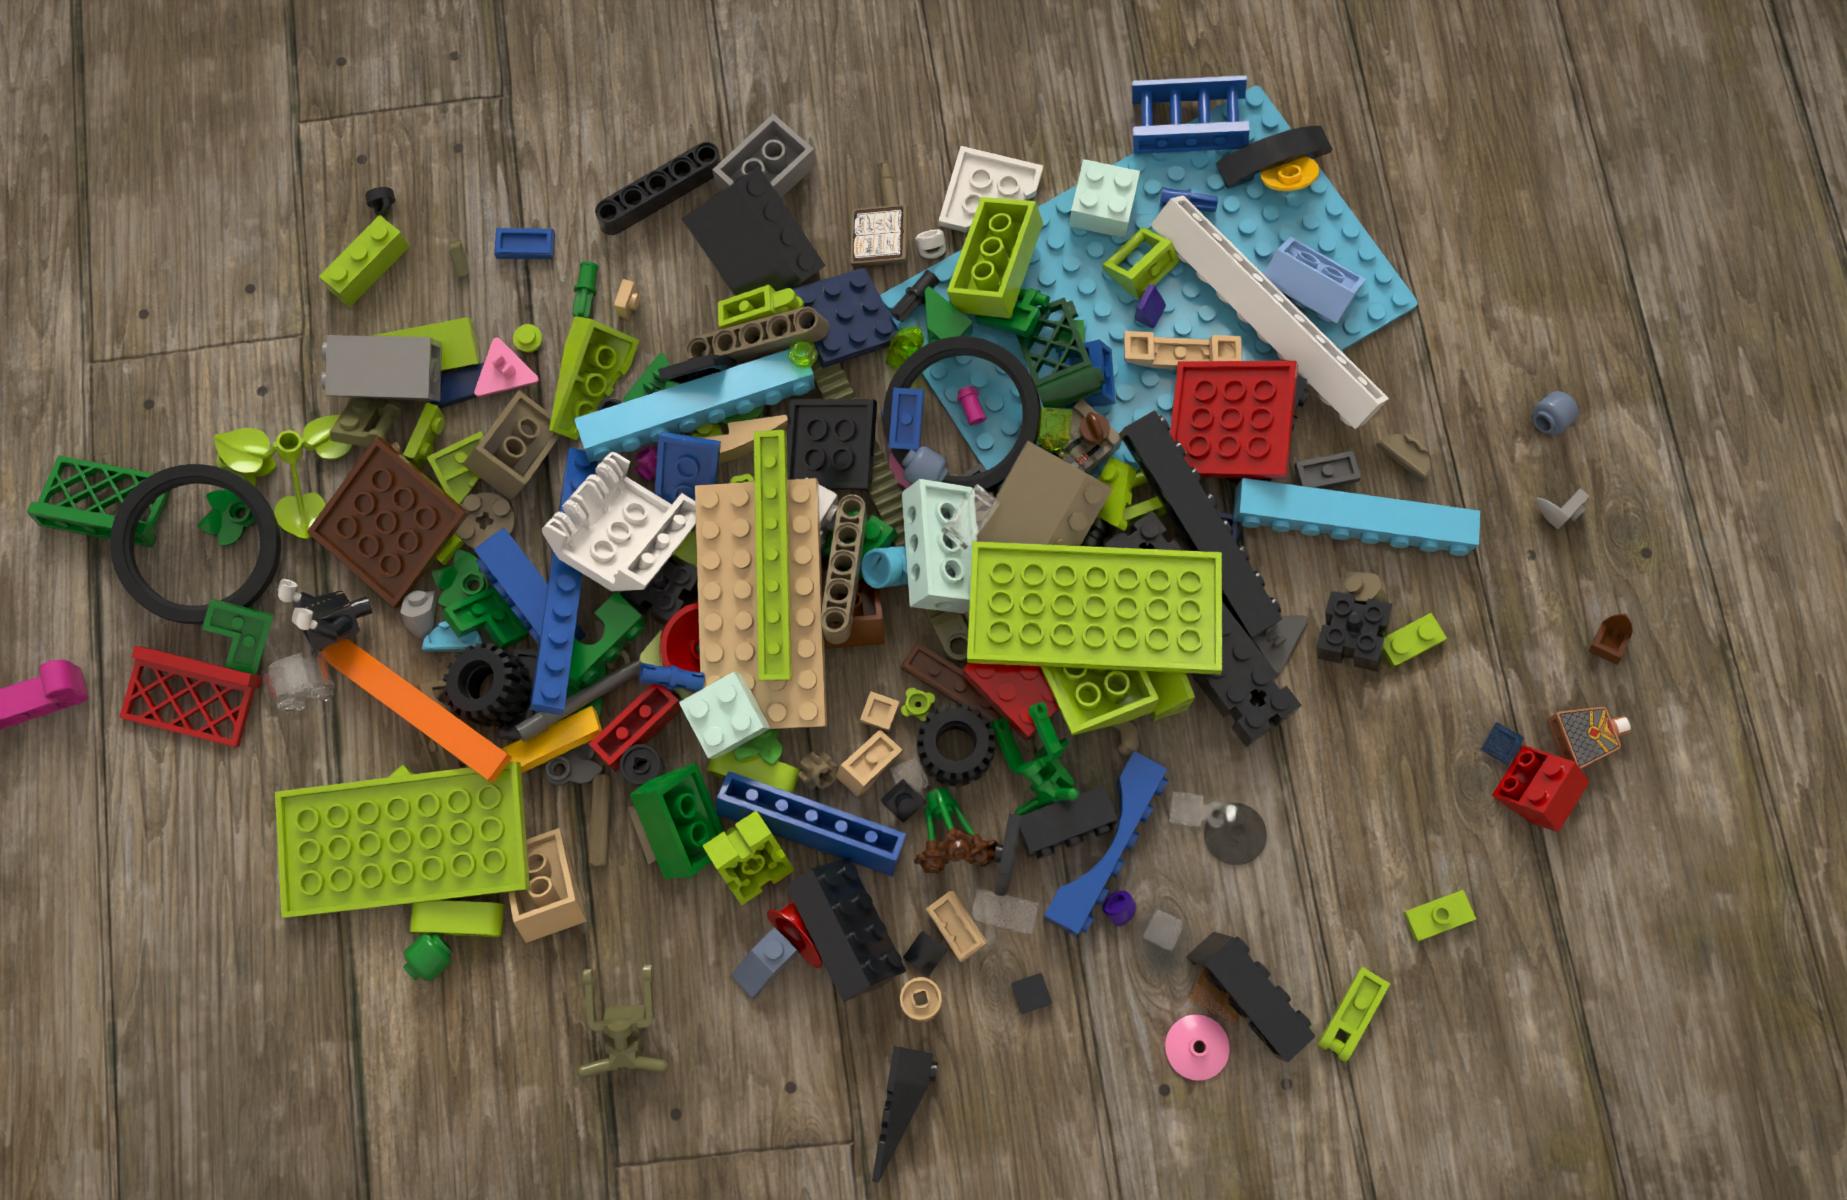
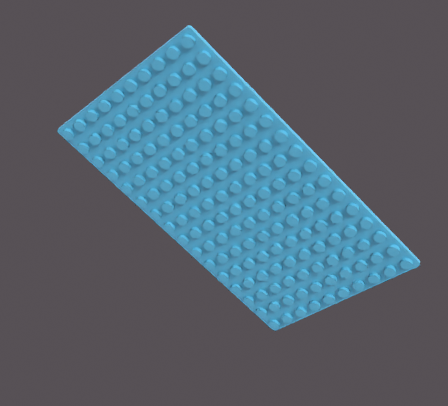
M1253 86L1246 90V99H1238L1239 122L1249 121L1250 125L1249 144L1291 130L1260 86ZM1227 101L1210 110V123L1228 122ZM1199 117L1187 124H1199ZM1239 149L1133 153L1113 164L1114 166L1140 171L1125 238L1069 227L1077 185L1038 206L1043 226L1021 288L1040 290L1041 294L1050 296L1049 303L1064 297L1066 302L1072 300L1079 316L1074 318V320H1084L1085 343L1100 339L1112 349L1116 404L1092 408L1098 414L1103 415L1118 434L1124 427L1154 410L1158 416L1162 415L1171 428L1177 370L1146 367L1124 361V331L1154 332V337L1210 339L1212 335L1241 336L1242 361H1282L1278 357L1277 351L1270 344L1263 342L1257 336V331L1249 323L1243 322L1237 316V311L1229 303L1219 299L1216 295V290L1209 283L1199 279L1196 275V270L1189 263H1185L1180 259L1179 263L1155 285L1166 303V307L1156 326L1151 328L1135 320V313L1140 300L1128 293L1102 268V264L1142 227L1154 233L1157 232L1150 224L1165 207L1159 206L1162 187L1184 191L1191 189L1192 193L1217 196L1218 205L1215 212L1199 211L1263 274L1277 249L1291 236L1365 278L1366 280L1338 323L1333 321L1326 322L1319 318L1316 314L1317 312L1309 307L1303 308L1294 304L1341 351L1416 308L1418 304L1417 299L1320 167L1319 176L1315 182L1299 190L1278 191L1271 189L1263 184L1261 172L1255 174L1253 180L1227 189L1216 163ZM1144 241L1118 267L1129 271L1152 247ZM962 250L926 269L934 273L940 281L933 290L949 303L951 301L947 294V289ZM926 270L880 295L902 335L901 343L910 356L915 351L929 344L925 303L922 306L919 305L904 322L897 321L891 314V310L906 294L905 290L908 287H912ZM1284 294L1291 301V297ZM1063 309L1051 313L1048 320L1060 321L1064 315ZM964 314L973 321V334L970 337L985 339L1005 348L1020 360L1031 375L1016 334L977 324L975 315ZM1044 326L1038 336L1050 339L1054 329ZM1034 342L1029 353L1040 356L1045 345ZM1052 348L1047 358L1059 361V352ZM974 356L946 358L925 369L921 374L979 463H982L986 470L996 466L1009 454L1015 445L1022 425V403L1012 379L997 365ZM1071 358V366L1084 362L1083 358ZM1043 364L1038 373L1039 379L1051 375L1055 368ZM967 386H974L975 390L979 391L978 399L987 418L984 422L974 426L968 425L963 406L957 401V392ZM1040 399L1041 425L1035 445L1039 446L1040 438L1068 415L1074 407H1061L1046 413ZM1122 440L1119 450L1112 454L1111 457L1139 471V466ZM1109 458L1089 473V475L1098 479ZM1002 484L997 487L998 491L1001 488Z

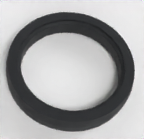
M956 336L943 338L915 351L894 374L884 401L883 424L885 435L889 444L893 388L910 389L913 382L925 369L949 357L974 356L997 365L1012 379L1020 395L1023 417L1018 439L1009 454L991 469L971 476L946 475L942 481L943 483L972 487L973 494H977L1001 485L1026 442L1030 441L1036 444L1041 425L1040 399L1036 385L1028 370L1020 360L1005 348L976 337ZM891 449L897 462L905 470L906 467L901 465L909 450Z
M204 464L178 465L149 476L126 496L116 513L110 535L111 558L121 584L145 609L173 622L203 624L209 604L195 606L169 601L156 593L139 572L134 556V536L138 522L149 505L167 491L188 484H209L222 487L237 495L247 505L255 518L259 530L260 550L253 572L246 582L230 596L220 600L246 608L254 604L263 595L275 576L281 555V536L277 519L270 504L263 494L245 478L216 466Z

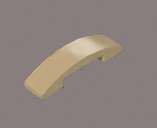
M1124 331L1123 333L1124 361L1141 366L1177 370L1178 361H1242L1241 336L1212 335L1210 339L1154 337V332Z

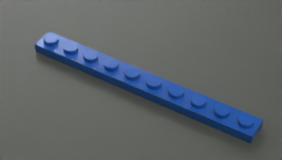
M571 447L568 449L559 512L565 513L562 509L563 504L569 500L570 496L589 475L596 474L598 461L589 463L584 450ZM554 551L550 566L530 710L562 716L565 709L583 573L558 559Z

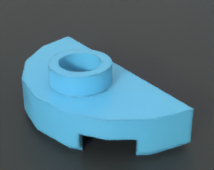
M444 621L439 623V626L434 628L429 635H426L421 650L423 652H465L466 647L470 645L475 647L476 643H483V639L477 630L458 638L448 623Z

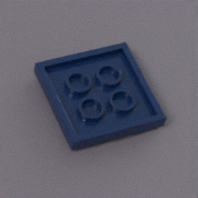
M865 268L792 289L796 296H799L804 301V307L814 308L829 323L827 335L820 341L809 343L822 368L901 342L902 335ZM815 319L809 323L808 328L814 325Z

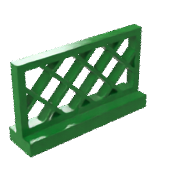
M58 455L38 502H31L27 513L38 526L110 539L116 514L113 516L107 515L104 509L118 501L122 503L124 498L140 483L138 480L143 481L155 473ZM65 466L74 467L79 472L64 481L60 477ZM97 472L105 473L107 479L93 486L89 484L88 477ZM126 477L132 478L136 484L119 492L115 483ZM83 480L87 489L71 497L67 488ZM112 486L116 494L100 502L95 493ZM62 490L68 498L56 505L49 504L51 496ZM171 490L159 496L149 505L151 513L147 522H138L134 544L153 548L157 538L153 532ZM89 496L93 497L95 505L86 510L77 508L76 503Z

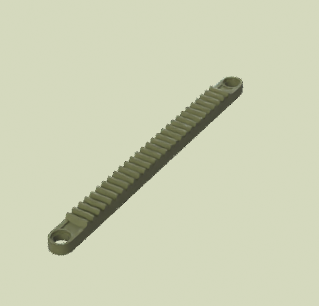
M810 344L802 345L813 371L814 382L821 398L856 399L840 363L822 368ZM875 438L872 489L866 491L880 520L894 528L898 533L891 542L893 547L905 546L902 491ZM923 609L946 657L954 663L966 662L967 651L959 655L953 653L950 648L951 643L957 639L964 640L968 645V628L961 613Z

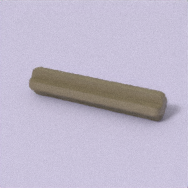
M605 774L593 777L589 864L592 867H605L607 865L611 777Z

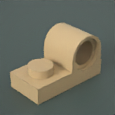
M879 730L841 764L835 777L857 798H860L874 784L879 774L900 756L903 749L882 730Z

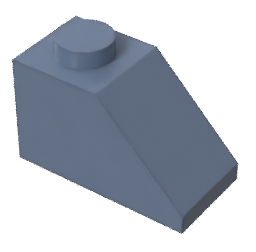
M774 927L751 949L731 976L754 999L799 952Z

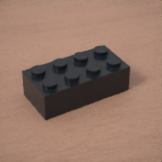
M849 857L812 868L786 885L843 1002L880 988L907 972L900 954L896 951L887 933L885 924L881 921L873 905L872 898L865 890L858 876V871Z

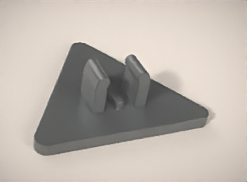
M1305 615L1281 616L1282 620L1251 638L1277 674L1282 671L1308 622V618Z

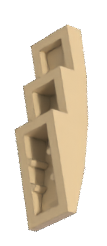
M787 415L731 422L728 423L729 434L705 437L704 439L721 441L719 464L754 451V431L785 430L787 432L788 418Z

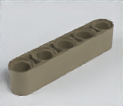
M802 307L696 336L687 343L685 353L687 358L690 359L701 356L702 352L706 350L705 355L715 354L735 359L739 363L820 341L827 335L829 323L814 308ZM815 319L814 325L808 328L809 323ZM787 327L786 333L781 336L782 330ZM760 335L759 340L754 343L755 338ZM733 342L732 347L727 350L728 345Z
M854 494L844 496L838 503L821 611L823 635L832 644H841L849 638L854 615L867 526L865 502L861 497ZM850 511H858V512H859V513H858L857 515H855V516H848V515H846V514H847L848 512H850ZM846 538L855 539V541L850 544L842 543V541ZM847 565L851 567L846 572L838 571V568ZM843 593L847 595L843 600L833 599L837 594ZM833 622L843 623L838 629L829 628V625Z

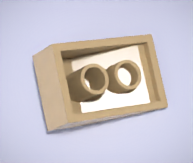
M560 828L526 839L530 890L508 892L513 922L525 943L587 922L581 894Z

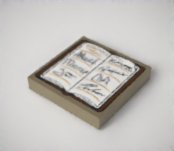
M907 204L852 209L850 264L853 267L908 262L909 206Z

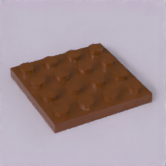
M376 437L312 523L307 533L393 608H398L403 603L404 597L413 590L469 515V512L384 439Z

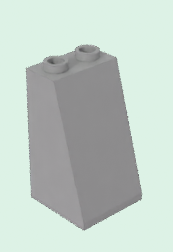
M327 335V342H323L322 358L326 360V372H323L321 375V387L325 390V395L331 397L440 402L442 342L430 337Z

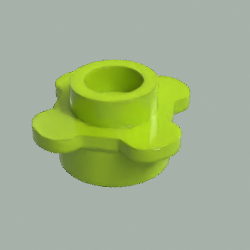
M909 688L906 691V703L901 707V712L905 717L914 716L919 718L920 721L925 722L926 716L930 713L931 705L935 703V696L931 692L925 693L916 688ZM920 702L921 706L916 707L915 703Z

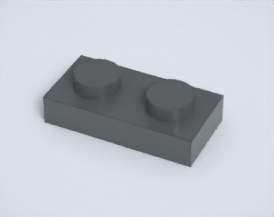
M1354 450L1297 461L1294 464L1299 486L1325 489L1359 482L1361 479Z

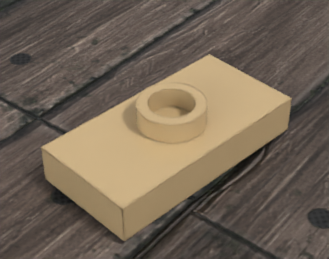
M949 891L926 908V911L960 962H964L988 944L954 891Z

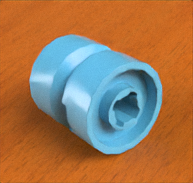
M896 546L869 550L861 562L862 576L866 583L873 588L907 585L906 547Z

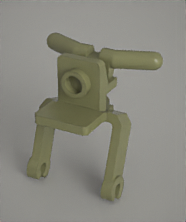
M653 964L644 965L645 1005L607 1007L602 1021L596 1018L593 969H584L583 986L586 993L587 1024L592 1031L604 1030V1034H607L605 1050L606 1053H609V1058L579 1066L577 1075L580 1078H587L608 1071H618L620 1067H628V1070L640 1069L658 1073L667 1071V1061L642 1056L643 1046L640 1028L649 1027L655 1018Z

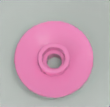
M1189 1015L1178 1020L1170 1028L1165 1041V1052L1171 1067L1178 1074L1187 1079L1199 1081L1210 1079L1221 1072L1228 1061L1230 1045L1226 1032L1218 1022L1204 1015ZM1196 1041L1203 1042L1205 1049L1202 1053L1194 1051L1193 1045Z

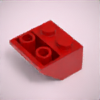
M1523 745L1492 796L1532 824L1558 833L1590 781L1575 761Z

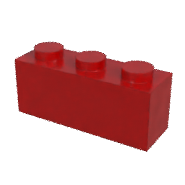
M651 684L602 730L589 745L617 772L620 769L621 757L629 747L636 744H646L682 710L679 700L665 686Z

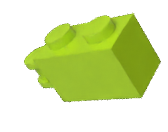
M766 285L719 301V328L725 329L804 307V301L799 296H796V293L790 288L776 292L770 285Z

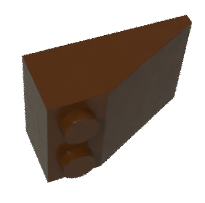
M821 558L823 598L830 558ZM842 567L838 568V571L846 572ZM863 577L861 580H858L851 634L841 644H832L824 637V649L885 644L880 588L871 587ZM843 593L837 594L833 599L843 600L847 595ZM833 622L829 625V628L838 629L843 623Z

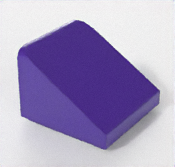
M1148 285L1135 313L1136 321L1151 328L1156 326L1166 307V303L1155 285Z

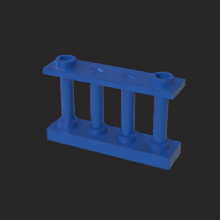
M1247 75L1132 81V104H1141L1142 126H1133L1134 154L1241 149L1249 145V121L1239 122L1238 99H1246ZM1227 99L1228 122L1210 123L1209 100ZM1198 101L1199 124H1182L1181 102ZM1169 102L1170 125L1153 126L1152 103Z

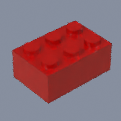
M969 663L963 669V677L1007 720L1008 724L1026 742L1038 732L1028 712L1030 706L1043 702L1047 707L1049 720L1060 711L1040 666Z

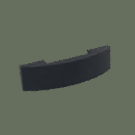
M1306 126L1284 131L1251 143L1219 160L1216 166L1226 188L1229 189L1253 180L1255 174L1303 157L1314 159L1331 153L1333 149L1322 126Z

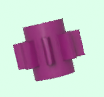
M653 445L646 446L635 458L639 465L634 470L647 481L652 478L656 482L658 446L656 448Z

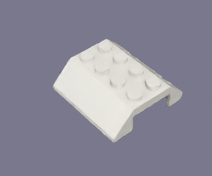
M610 452L596 467L595 472L597 474L589 475L570 496L569 500L563 504L562 509L565 513L556 512L552 519L542 528V533L558 559L610 591L644 590L696 526L695 501L681 493L676 501L670 504L626 477L630 461L615 452Z

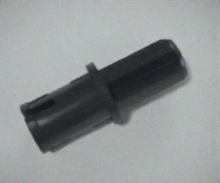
M926 270L912 287H908L905 290L906 294L892 308L891 314L897 321L904 322L919 305H924L925 289L928 286L934 289L940 283L938 277L931 271Z

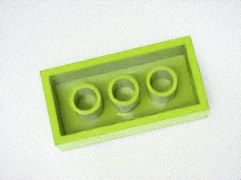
M981 197L947 289L952 305L964 314L1011 318L1043 226L1036 201Z

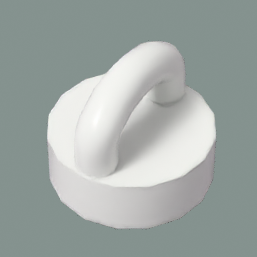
M941 230L925 231L918 234L915 238L917 248L923 258L936 259L946 251L944 232ZM939 247V249L934 252L926 251L928 249Z

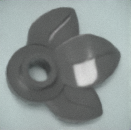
M591 741L547 761L544 767L546 779L557 786L566 785L570 781L578 784L591 782L593 777L599 775L603 770L598 763L591 761L595 754V751L589 745ZM559 766H565V773L560 776L556 775V769Z

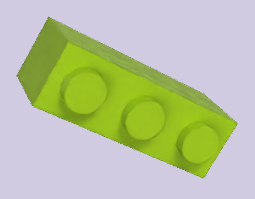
M379 215L319 275V278L334 296L350 308L409 248V245L402 233Z

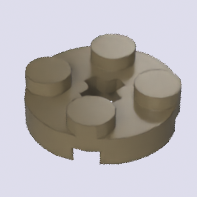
M489 492L470 494L464 498L461 506L469 512V515L457 529L456 533L470 549L474 550V548L502 528H505L513 538L517 527V518L507 500L500 495ZM484 516H489L493 524L487 525L486 529H481L479 520L483 519Z

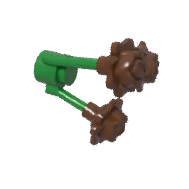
M936 788L926 795L928 806L924 808L927 818L928 841L925 842L926 850L916 855L914 863L920 864L925 873L938 874L944 870L949 860L958 862L961 859H965L969 864L976 863L978 867H985L994 861L998 842L996 840L983 841L979 834L974 833L960 810L957 799H952L949 789ZM953 812L967 834L954 828L951 820ZM934 817L936 820H944L948 830L944 841L939 844L935 840Z

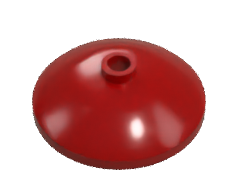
M698 603L690 604L678 610L665 624L659 642V654L664 667L675 665L678 669L700 672V655L696 653V646L700 645Z

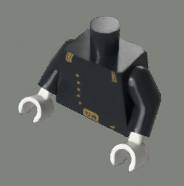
M282 579L279 583V599L283 602L295 601L293 603L292 622L302 629L314 652L359 633L360 628L357 619L373 613L367 596L351 602L343 591L314 597L303 591L300 594L296 593L297 584L291 580Z

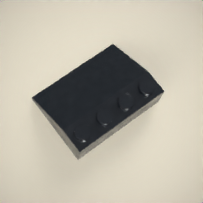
M759 166L751 169L682 218L734 296L766 285H770L776 292L787 288L793 289L826 266Z

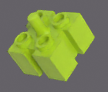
M757 811L736 823V827L729 828L726 834L722 832L703 845L706 853L741 906L762 893L763 891L760 887L771 880L775 884L795 871Z

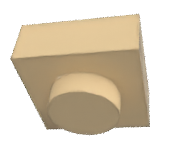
M623 279L614 307L618 317L630 319L632 311H636L639 306L640 294H638L633 281Z
M871 691L860 722L890 732L900 701Z

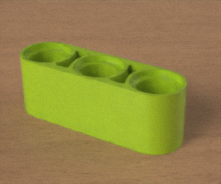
M734 750L717 759H711L706 770L708 773L725 779L728 771L792 794L799 779L797 774L801 772L799 769L779 761L770 766L762 760L759 754L737 761Z
M444 900L413 903L410 933L502 937L505 904Z

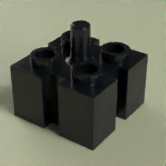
M671 556L644 590H625L619 594L632 607L644 615L650 609L655 621L665 626L673 614L686 606L687 598L694 601L697 598V567L683 560H680L679 564L675 565Z
M1331 591L1325 612L1326 625H1322L1317 644V658L1341 664L1343 657L1354 659V667L1378 672L1384 650V638L1382 637L1387 638L1393 603L1368 598L1367 604L1362 605L1356 603L1355 595Z

